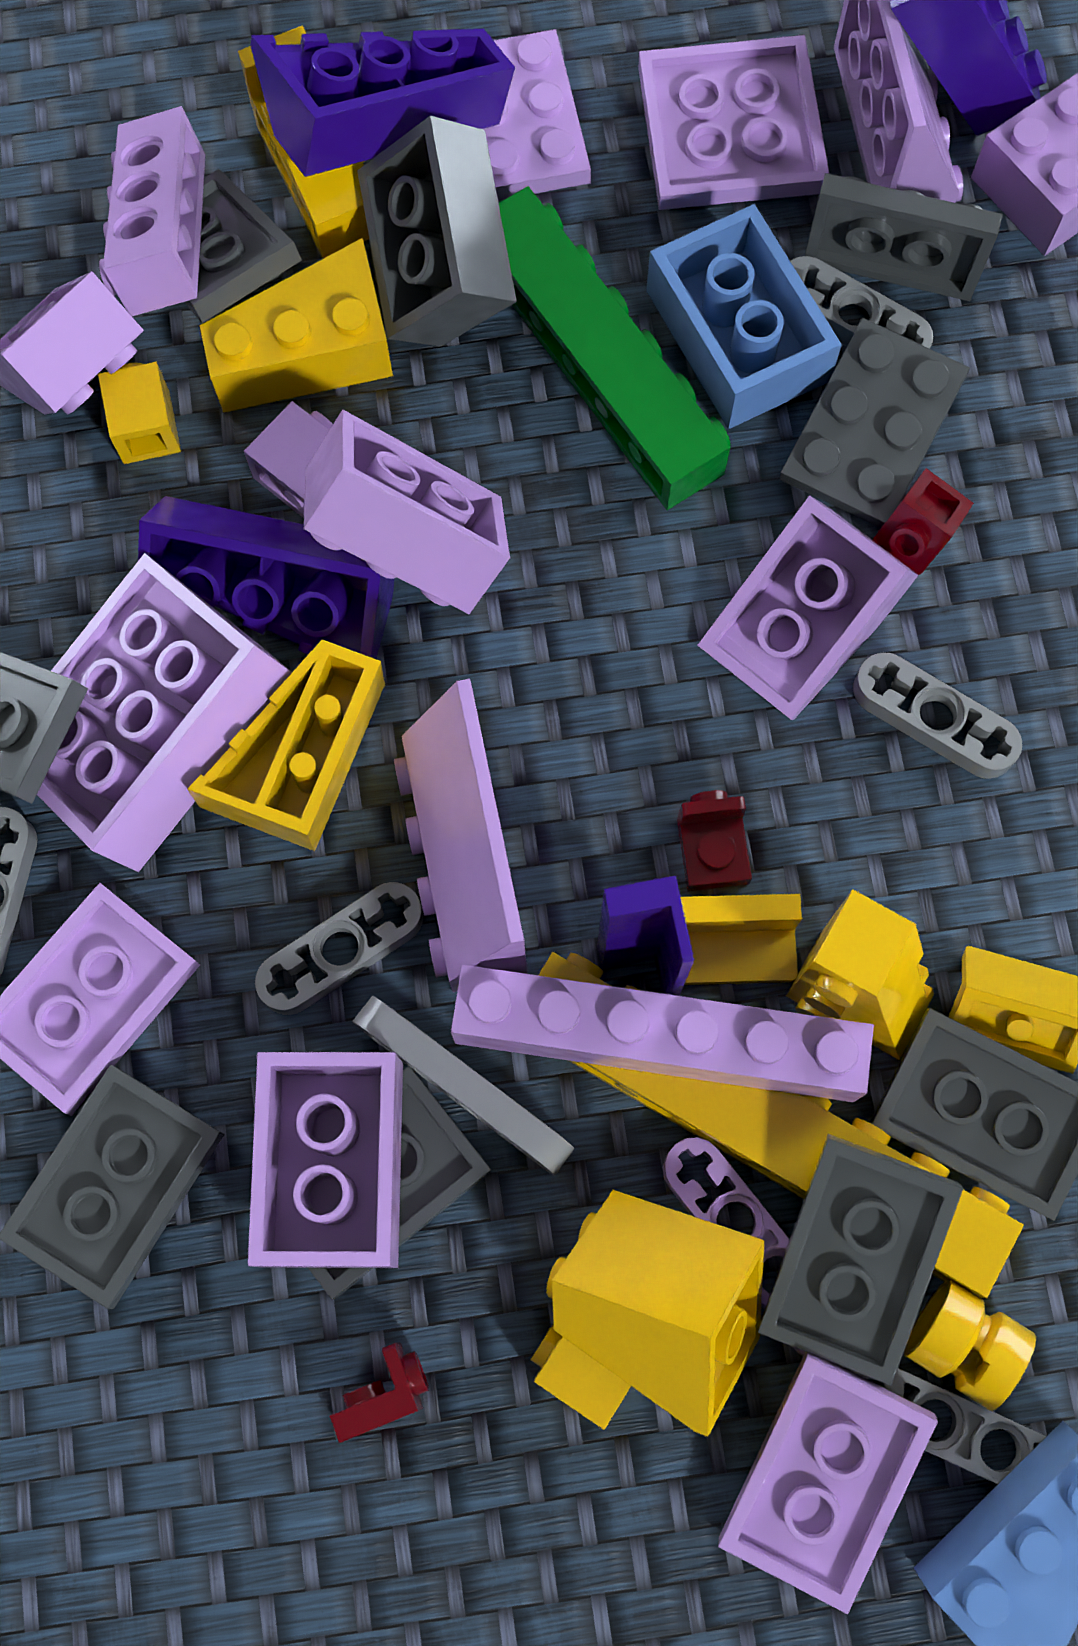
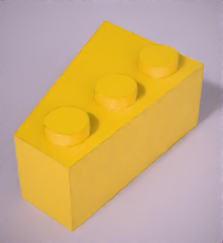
M302 25L274 36L276 45L300 44L302 34H306ZM251 47L239 50L238 54L257 127L322 258L341 250L363 238V242L368 240L369 234L357 170L364 166L363 162L365 161L304 177L274 137Z
M363 238L200 325L210 378L223 413L393 377L387 339Z
M322 639L270 696V703L245 731L241 729L228 743L230 748L204 776L200 774L187 790L197 805L207 811L315 851L385 686L381 661Z
M852 890L821 931L786 996L798 1003L795 1010L799 1014L874 1024L872 1045L900 1060L934 996L933 988L924 984L929 976L928 968L918 964L924 953L916 924L861 893Z

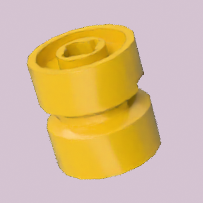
M950 1279L940 1285L919 1315L904 1349V1356L937 1377H943L951 1373L955 1377L956 1390L987 1410L994 1411L1010 1396L1025 1372L1034 1352L1036 1335L1002 1312H997L990 1316L986 1315L984 1300Z

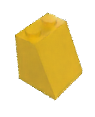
M612 1190L597 1213L591 1212L585 1218L579 1232L578 1242L568 1257H560L552 1267L547 1282V1296L552 1298L554 1331L694 1432L708 1437L760 1338L758 1327L761 1320L764 1240Z

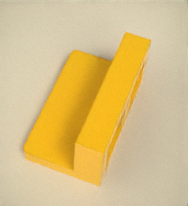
M800 894L681 897L694 957V963L684 985L793 982L797 978L795 929L802 920Z
M967 946L962 956V984L949 1018L1046 1067L1074 1074L1078 1065V976Z

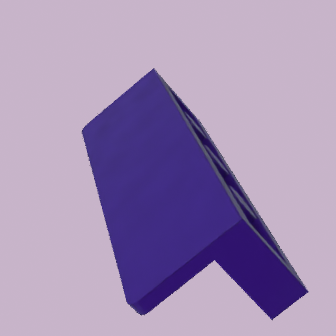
M676 875L604 889L597 942L602 970L655 960L662 994L680 996L694 963V957Z

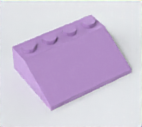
M844 0L834 51L867 183L901 191L913 190L927 197L953 203L960 201L963 194V178L960 167L958 165L952 166L949 155L950 128L946 117H939L936 105L938 91L936 75L932 69L927 70L924 57L892 12L890 0Z
M144 553L51 670L75 680L87 687L88 691L37 795L92 851L139 872L195 802L187 790L200 774L204 776L230 748L228 743L241 729L244 731L270 703V696L292 672Z
M471 680L456 681L402 735L405 757L394 759L401 796L413 794L417 816L405 818L412 855L425 854L429 875L417 878L424 916L436 914L440 937L429 940L435 976L448 975L453 992L458 991L462 965L527 974L524 937Z

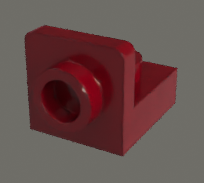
M925 468L897 508L877 532L873 541L916 574L921 575L952 538L974 503Z
M712 790L697 793L690 797V802L681 804L677 823L687 892L750 884L752 875L743 816L746 811L743 796L728 798L726 791Z
M393 1343L382 1348L395 1386L394 1390L385 1392L382 1380L342 1395L347 1409L330 1415L339 1443L424 1408L419 1395L429 1391V1386L416 1351L404 1354L401 1343Z

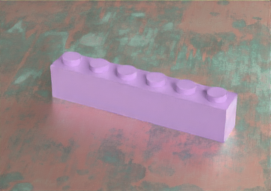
M462 965L451 1034L455 1044L855 1102L867 1094L874 1024Z

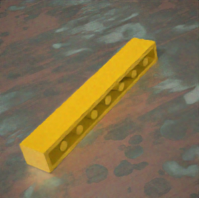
M552 952L538 975L611 986L600 979L604 973L601 968L575 953H570L567 959H564ZM630 985L625 986L627 989L639 990ZM570 1061L695 1136L709 1141L717 1149L802 1199L806 1196L828 1134L945 1178L950 1173L945 1166L926 1155L914 1152L911 1158H908L887 1146L891 1137L877 1126L860 1118H855L851 1125L830 1113L829 1109L832 1103L826 1098ZM973 1186L970 1193L963 1190L932 1275L944 1282L951 1279L977 1297L987 1298L1024 1224L1007 1215L1010 1205L998 1196L976 1186Z

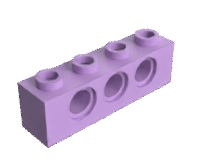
M182 106L118 125L116 150L111 153L113 178L112 185L107 188L110 206L108 221L103 224L106 244L104 258L99 261V269L105 287L113 296L118 295L131 316L197 298L205 153Z

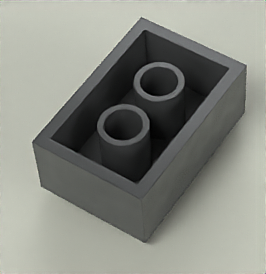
M429 116L357 170L387 339L441 347L517 302L485 130Z

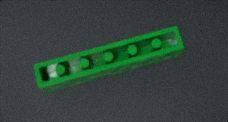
M529 186L498 203L517 301L512 306L665 509L668 511L725 475L730 452V439L725 428L715 417L708 419L696 403L694 390L685 376L681 373L674 374L662 359V352L655 337L647 329L640 331L630 318L627 304L620 292L613 286L607 288L596 274L595 264L586 248L581 244L574 245L565 234L562 221L555 208L549 202L542 204Z

